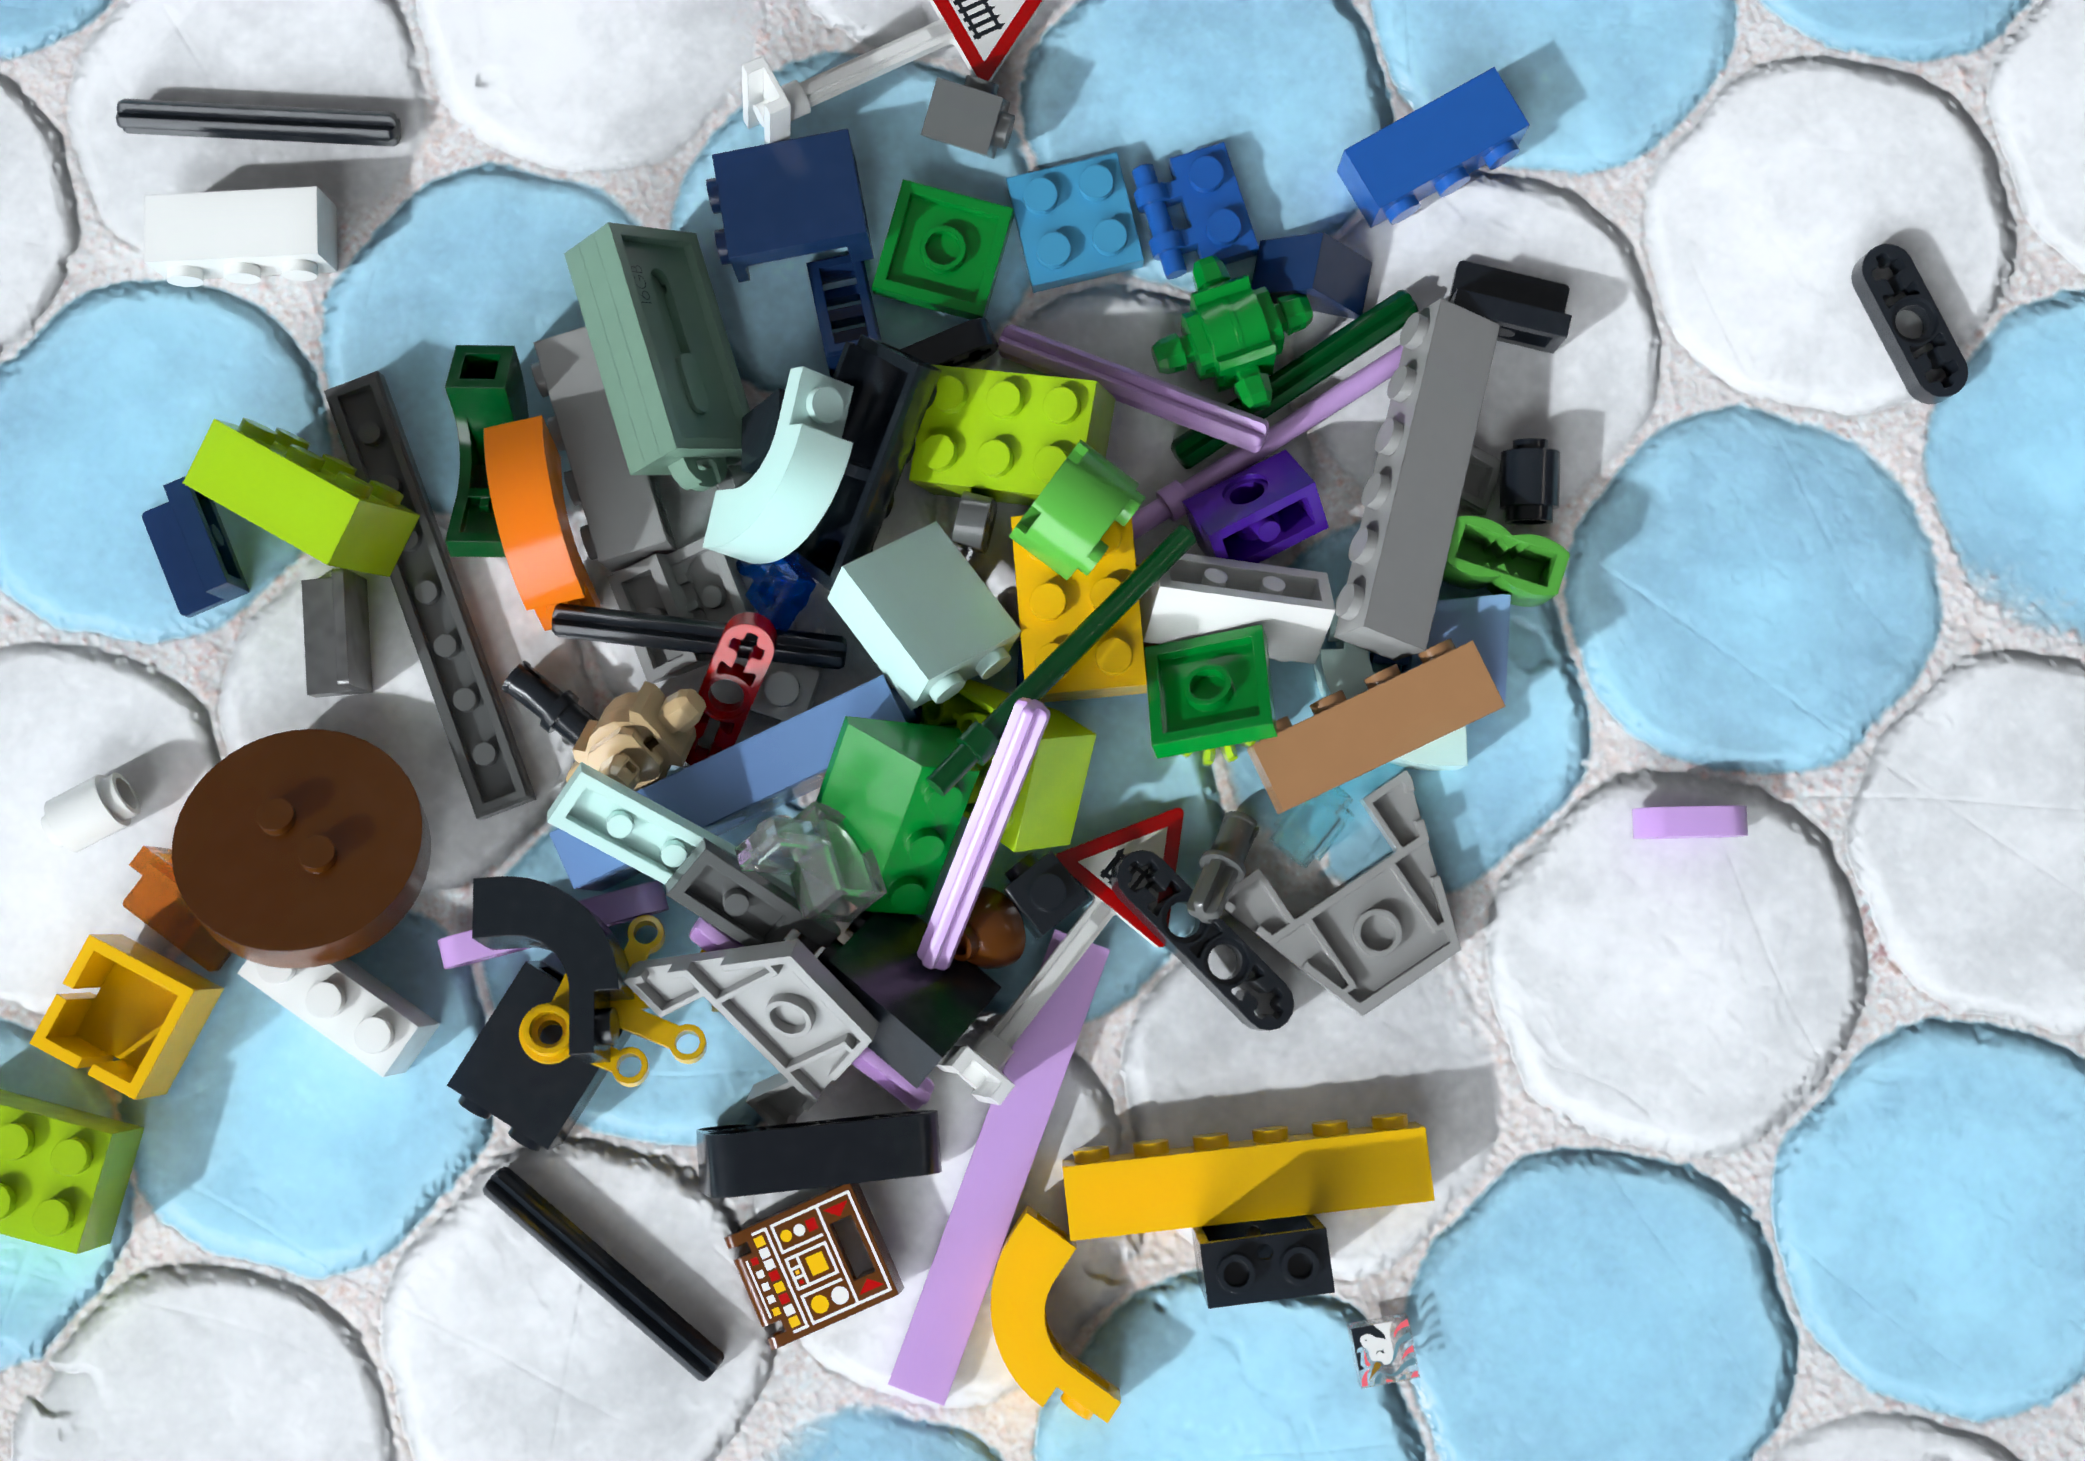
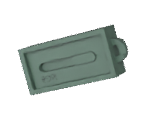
M608 222L568 250L564 255L630 475H672L679 486L686 491L689 489L700 492L709 490L724 480L728 465H734L741 461L742 417L750 412L697 235L692 232Z

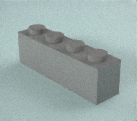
M586 326L533 342L539 362L531 364L532 374L543 398L550 396L555 416L547 419L548 427L559 452L566 450L571 470L564 472V480L573 504L575 506L582 504L588 525L581 526L580 533L589 558L591 560L598 558L603 566L611 572H615L654 554L668 555L676 551L677 547L655 475H630Z

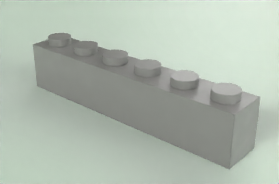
M1442 298L1418 313H1413L1407 319L1401 331L1400 344L1403 346L1399 367L1391 377L1387 389V396L1391 400L1386 421L1380 427L1375 439L1374 448L1378 454L1373 475L1367 481L1362 493L1361 501L1365 509L1360 529L1354 535L1349 547L1348 557L1352 563L1347 584L1341 590L1335 605V614L1338 616L1334 638L1393 661L1424 652L1427 648L1500 328L1499 324Z

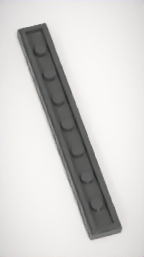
M375 371L325 390L324 393L349 463L357 469L354 476L367 483L370 480H375L395 489L404 495L400 504L420 515L390 578L476 819L484 820L536 800L384 375L379 371Z

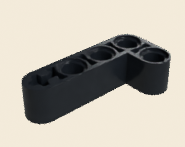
M937 1110L903 1111L760 1127L747 1124L724 1125L696 1130L700 1192L711 1198L759 1195L924 1176L942 1172Z

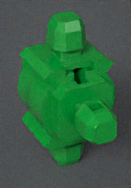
M1212 255L1200 259L1194 263L1192 279L1196 292L1191 293L1190 312L1182 314L1181 318L1182 336L1179 337L1176 333H1173L1158 340L1151 347L1157 371L1162 374H1173L1187 370V364L1192 363L1200 381L1213 378L1218 393L1234 387V393L1241 407L1248 413L1266 409L1271 406L1273 392L1269 375L1273 374L1276 355L1282 354L1285 339L1283 332L1285 331L1289 336L1305 329L1312 322L1313 311L1306 295L1292 294L1277 298V303L1274 305L1265 286L1252 290L1248 275L1231 279L1223 261L1217 256Z

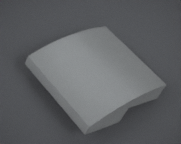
M705 537L668 555L654 554L607 577L618 607L624 611L727 623L739 613L755 612L735 558L702 548ZM634 646L646 680L653 684L707 665L713 655Z

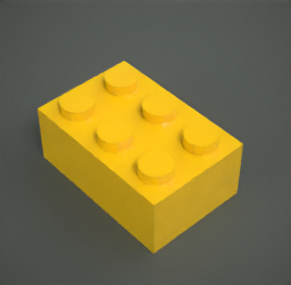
M1023 516L1011 517L1012 531ZM1132 517L1124 527L1114 520L1100 539L1109 548L1097 565L1087 576L1077 569L1068 580L1064 579L1013 540L1024 680L1136 569ZM1139 600L1039 701L1045 703L1147 693Z

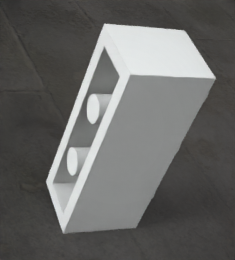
M317 186L144 195V263L166 278L168 283L182 287L201 286L204 284V279L224 278L229 282L238 284H254L261 281V276L282 275V277L294 281L315 280L318 278V273L338 272L337 206Z
M1187 553L1140 598L1143 642L1164 644L1262 624L1267 637L1270 659L1280 662L1293 661L1309 664L1316 663L1336 611L1328 574L1325 572Z
M349 958L327 965L301 969L271 967L246 960L237 973L381 1077L406 1073L440 1025L436 1020Z

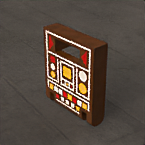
M859 1183L837 1185L724 1237L728 1249L739 1247L745 1242L750 1247V1252L735 1258L733 1261L761 1326L766 1327L777 1321H782L784 1328L774 1332L767 1338L772 1350L897 1296L905 1288ZM850 1215L874 1266L863 1271L857 1278L833 1225L834 1222Z

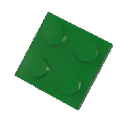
M903 179L872 284L873 293L969 320L985 318L1014 219V208Z
M1262 624L1145 647L1151 746L1157 759L1278 737L1268 644Z

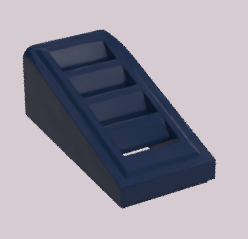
M849 254L806 263L831 378L846 342H853L857 345L861 334L882 342L864 261L852 263ZM856 278L857 284L823 290L824 284ZM861 300V304L833 310H828L827 308ZM866 323L865 327L832 332V329Z

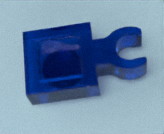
M792 553L772 563L749 564L739 559L736 562L738 572L754 580L745 596L758 613L768 618L776 629L787 632L798 613L806 606L810 594L817 583Z

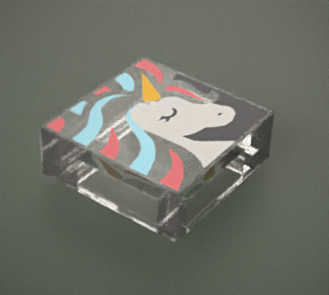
M1406 1313L1347 1324L1357 1381L1361 1389L1421 1378L1410 1321Z

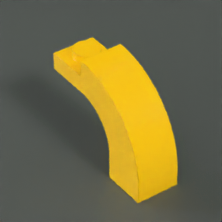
M1027 1205L1007 1235L995 1267L991 1290V1320L996 1344L1005 1365L1015 1381L1042 1408L1054 1390L1059 1388L1063 1391L1060 1397L1061 1401L1077 1415L1090 1420L1093 1414L1108 1423L1121 1404L1120 1389L1066 1351L1054 1337L1046 1316L1045 1305L1048 1293L1055 1279L1077 1249L1076 1241H1070V1235Z

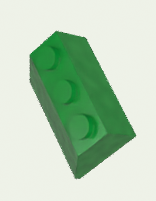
M845 716L795 860L797 868L867 911L924 915L980 773L976 764L945 796L938 794L926 781V778L959 746L956 739L962 734L960 729Z

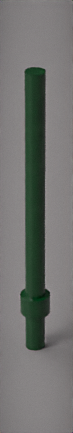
M1179 525L982 723L974 721L956 739L959 746L926 778L928 784L938 794L945 796L976 764L984 766L996 753L1015 702L1022 697L1039 701L1196 543L1194 534L1187 527Z

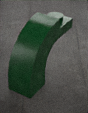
M456 345L445 389L458 431L460 471L456 499L445 542L451 557H506L498 532L488 486L484 453V428L529 418L523 375L515 346Z

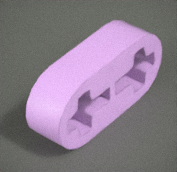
M1677 806L1632 809L1633 839L1748 836L1747 806Z

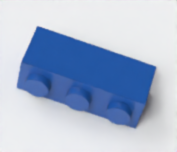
M1493 67L1345 149L1337 168V173L1370 228L1387 219L1391 225H1394L1415 213L1421 206L1419 201L1435 192H1438L1440 197H1445L1461 188L1470 180L1469 174L1487 164L1488 168L1493 170L1510 161L1519 153L1518 145L1530 124L1499 73Z

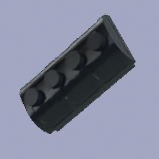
M863 334L860 335L857 345L853 342L845 343L832 377L854 386L842 439L853 443L845 473L830 506L816 528L798 548L785 556L829 591H831L843 565L873 552L882 523L893 508L894 492L903 469L914 454L915 438L926 410L935 400L937 382L941 374L940 369L920 358Z

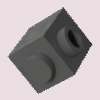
M966 75L964 85L937 77L921 135L994 159L997 148L1006 149L1014 127L1015 115L1008 113L1010 102L1003 97L997 96L1000 86L998 84L970 75Z

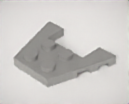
M1407 770L1359 800L1392 848V854L1295 919L1287 910L1260 868L1244 877L1241 882L1234 884L1224 907L1227 913L1360 1016H1364L1461 950L1442 880L1437 874L1428 841L1430 839L1424 819H1421L1414 795L1415 787L1413 780Z
M799 939L638 961L632 964L623 980L660 1018L701 997H705L780 1072L754 1084L746 1100L769 1125L796 1123L797 1118L803 1111L808 1112L818 1101L825 1087L832 1080L836 1081L873 1041L880 1024Z

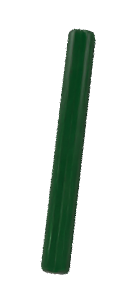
M1398 290L1270 375L1269 380L1273 390L1271 406L1250 414L1263 419L1267 418L1401 329L1413 313L1419 312L1417 304L1406 290ZM1237 398L1227 404L1247 412L1241 407ZM1189 429L1173 440L1171 450L1180 465L1185 469H1190L1228 443Z

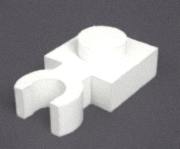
M788 618L783 623L781 629L796 631L797 623L795 620ZM816 628L814 632L826 634L825 631L820 628ZM771 662L750 711L784 722L811 709L823 674L804 665Z

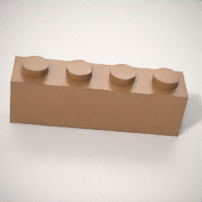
M1451 638L1436 644L1418 654L1422 662L1421 665L1402 674L1397 664L1379 671L1364 679L1368 688L1367 691L1348 700L1343 690L1322 698L1310 705L1314 716L1293 726L1288 716L1276 720L1278 737L1259 740V742L1251 745L1247 752L1277 814L1279 815L1505 707L1474 641L1472 640L1457 648Z

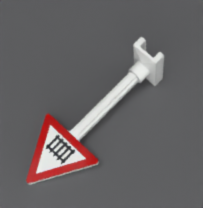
M929 0L939 17L938 21L800 83L797 80H793L780 86L762 55L742 64L743 120L748 129L759 124L764 127L765 144L790 140L791 121L809 114L811 107L950 44L957 48L972 76L991 82L1045 0Z
M1174 808L1055 854L1076 882L1093 896V901L991 1032L985 1030L972 1048L968 1046H952L936 1065L943 1072L959 1074L962 1079L975 1088L971 1095L977 1100L1001 1105L1015 1087L1000 1071L1014 1053L1011 1047L1114 915L1122 919L1154 947L1160 948L1165 946L1117 898L1111 887L1110 874L1112 867L1119 858L1125 854L1140 850L1154 852L1176 872L1184 811L1181 808ZM1144 865L1139 868L1129 866L1128 870L1133 878L1128 886L1133 891L1144 887L1157 898L1156 901L1147 906L1153 912L1160 900L1173 893L1172 889L1168 886L1166 891L1157 893L1146 881L1147 875L1151 872L1148 866ZM1171 908L1169 909V911H1168V913H1167V918H1166L1168 927H1169V919H1170Z

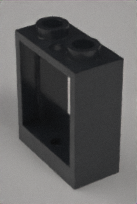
M1314 1214L1191 1228L1198 1283L1208 1309L1335 1293L1327 1230ZM1255 1226L1259 1228L1260 1235L1246 1236V1231L1249 1227Z

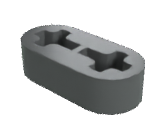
M969 491L963 492L952 534V542L957 548L986 554L997 514V502L994 497Z

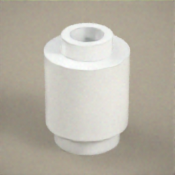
M113 773L105 777L99 774L46 801L44 804L45 816L41 818V826L52 844L58 848L65 846L68 850L77 853L129 826L131 818L140 813L141 806L132 786L122 775Z

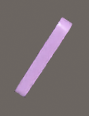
M659 881L643 883L579 901L598 916L608 927L632 921L641 915H655L669 910L663 883ZM472 930L437 940L445 970L530 949L490 950L472 939Z

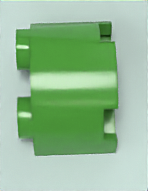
M1080 440L1010 533L1009 537L1064 579L1068 580L1077 569L1087 576L1109 548L1106 543L1100 540L1114 520L1124 527L1146 497L1136 490L1139 486L1138 482L1083 440Z

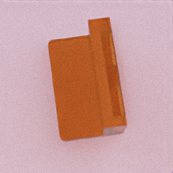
M143 846L129 864L142 877L124 899L123 906L207 971H219L233 952L222 946L208 933L184 901L173 873L172 850L170 848Z

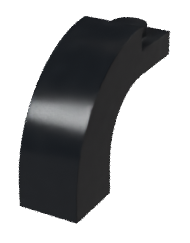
M515 876L473 878L472 939L490 950L542 948L554 952L566 971L569 983V1055L586 1064L611 1062L610 1045H616L618 1042L619 1018L616 1008L610 1007V1001L633 1000L634 992L623 982L630 966L619 941L610 928L571 895L545 882Z

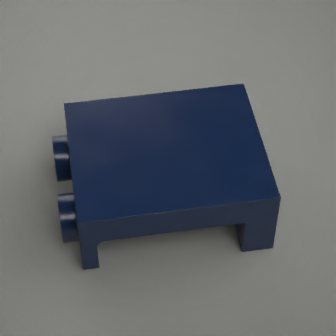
M848 128L712 154L715 178L706 179V186L712 211L714 214H722L724 229L714 231L716 247L721 264L732 265L739 283L750 281L748 266L844 247L848 248L852 263L874 259L857 162Z

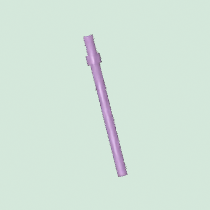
M1401 344L1269 427L1267 438L1259 452L1253 453L1238 447L1181 484L1175 480L1157 491V499L1135 512L1132 516L1134 540L1169 518L1175 522L1186 515L1182 501L1251 467L1391 378L1399 367L1403 346Z

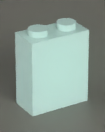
M937 521L843 565L827 598L911 711L932 699L936 704L949 700L964 687L967 680L977 675H980L982 679H988L998 673L1010 662L1011 656L1008 652L1021 633L1020 628Z

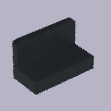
M1464 260L1460 261L1455 268L1448 301L1499 324L1497 341L1554 354L1567 338L1572 315L1565 314L1570 291L1569 286L1566 284Z

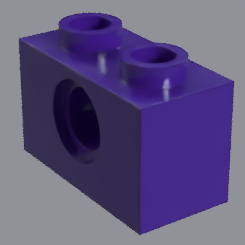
M1286 449L1182 501L1197 544L1203 553L1209 557L1260 563L1329 528L1314 480Z

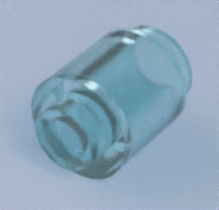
M1338 786L1283 812L1275 821L1274 826L1277 830L1269 840L1292 861L1306 869L1314 859L1320 861L1354 820L1355 815L1348 808L1353 799Z

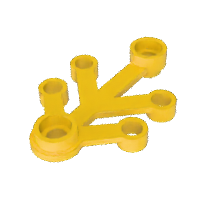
M641 915L630 923L627 931L629 940L624 949L629 966L631 967L632 964L638 961L647 960L650 954L657 952L663 946L665 931L662 923L656 917ZM648 925L656 928L658 933L654 941L642 944L635 939L636 932L641 927ZM566 973L552 1002L540 1004L532 1008L520 1024L519 1040L523 1050L531 1059L542 1064H556L570 1057L569 983ZM635 993L633 1000L610 1001V1007H615L617 1010L620 1029L670 1049L674 1058L684 1064L696 1063L705 1055L707 1041L699 1027L692 1024L679 1026L643 1011L650 1007ZM555 1024L562 1027V1036L559 1041L554 1044L541 1042V1032L546 1026ZM686 1034H693L700 1040L697 1050L690 1054L681 1053L677 1049L678 1040ZM610 1046L611 1062L590 1063L612 1072L616 1081L625 1087H635L642 1084L647 1079L650 1071L647 1057L641 1050L634 1047L618 1050ZM628 1057H636L642 1064L641 1070L634 1077H624L619 1073L621 1062Z

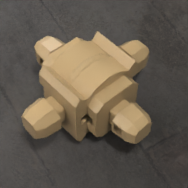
M644 681L638 692H628L614 698L605 708L599 721L589 719L572 749L576 761L567 774L566 782H568L581 762L634 791L641 790L666 778L671 765L683 767L697 737L694 725L701 719L706 708L705 701L694 689H681L665 697V694L655 684Z

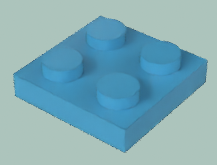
M1117 152L1006 178L1011 206L1014 208V218L1033 293L1143 267L1144 257Z

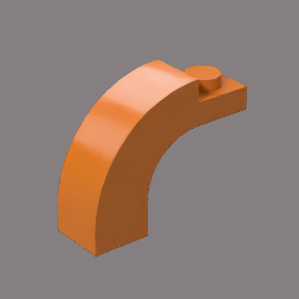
M540 415L484 428L485 464L495 520L512 577L526 610L534 609L544 630L548 631L552 630V614L555 606L559 603L601 608L600 600L583 565L573 538L563 494L561 457L543 416Z

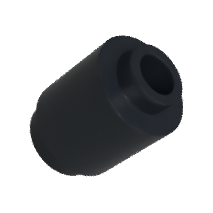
M1524 438L1513 440V449L1502 451L1500 457V509L1505 510V523L1515 525L1553 523V510L1559 508L1560 451L1548 449V440Z

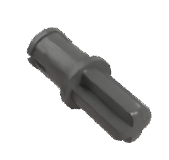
M1239 811L1227 812L1222 819V824L1211 849L1205 851L1199 860L1202 871L1187 903V910L1191 916L1198 918L1203 923L1211 924L1214 922V919L1221 917L1234 884L1241 882L1246 874V868L1243 864L1260 830L1259 827H1256L1257 821L1251 816Z

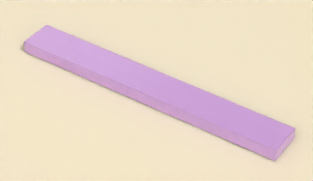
M1054 930L1041 967L1067 933ZM1092 943L1011 1047L1014 1053L1006 1062L1002 1073L1015 1087L1001 1105L990 1104L888 1385L942 1406L945 1405L1110 949Z

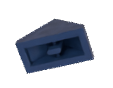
M1324 232L1261 240L1251 288L1255 290L1265 286L1274 304L1277 303V298L1292 294L1306 295L1312 311L1356 319L1363 314L1373 262Z

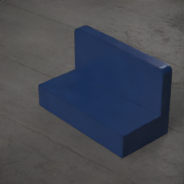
M184 476L163 485L169 502L145 511L142 514V520L179 613L182 616L191 618L250 593V590L214 501L183 484Z

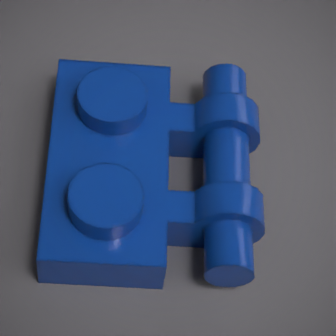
M1224 142L1170 158L1169 170L1173 181L1167 183L1158 182L1153 164H1143L1132 170L1137 188L1133 197L1138 212L1145 213L1153 237L1148 243L1154 260L1161 261L1166 279H1175L1187 273L1183 254L1193 251L1197 252L1199 260L1213 255L1223 261L1224 265L1257 255L1259 246ZM1180 203L1188 225V229L1181 231L1174 230L1167 207Z

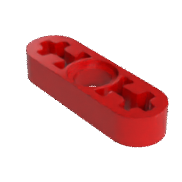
M743 612L732 617L726 624L697 692L705 701L706 708L700 721L694 725L697 737L685 760L689 765L700 762L735 745L772 661L777 644V631L772 622L765 616L755 612ZM747 633H752L758 636L757 646L752 648L744 667L736 663L735 660L741 640L745 638ZM719 680L734 681L742 688L744 698L734 704L722 703L712 694L711 686ZM711 717L720 721L714 742H712L708 749L701 747L698 743Z

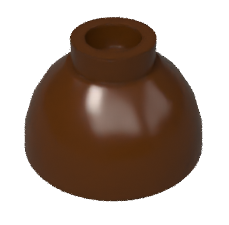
M981 888L954 955L956 960H967L975 966L984 969L1003 968L1019 960L1025 948V928L1018 909L1006 895L994 888Z

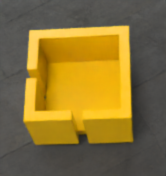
M89 934L63 984L72 989L101 987L98 994L95 995L91 992L56 994L29 1044L76 1069L91 1067L87 1075L134 1100L165 1095L224 988L123 934ZM114 1056H115L116 1058L120 1059V1060L112 1061L113 1058H114Z

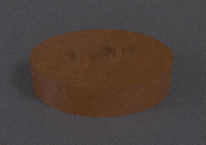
M302 729L276 733L244 745L218 762L205 774L187 798L179 814L172 841V865L176 884L184 901L202 926L217 942L234 954L258 964L278 968L301 969L335 963L364 951L378 942L405 917L413 906L426 880L431 856V835L428 820L417 793L403 769L388 754L368 741L350 734L324 729Z

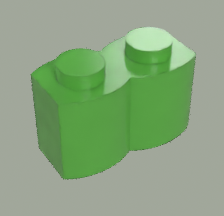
M1479 516L1456 517L1442 580L1451 585L1466 589L1486 587L1493 595H1511L1510 604L1522 607L1540 606L1558 594L1570 554L1560 544L1546 537L1533 534L1513 536L1506 528L1490 519Z

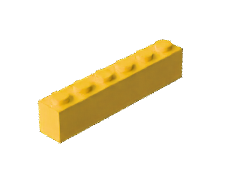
M1388 1113L1371 1116L1372 1126L1348 1129L1347 1120L1336 1119L1311 1123L1312 1133L1289 1135L1288 1126H1271L1253 1129V1139L1229 1142L1228 1133L1220 1132L1193 1136V1146L1169 1149L1168 1139H1154L1133 1143L1134 1153L1110 1155L1109 1146L1077 1148L1073 1150L1074 1159L1062 1160L1070 1241L1435 1201L1426 1127L1415 1121L1408 1122L1407 1113Z

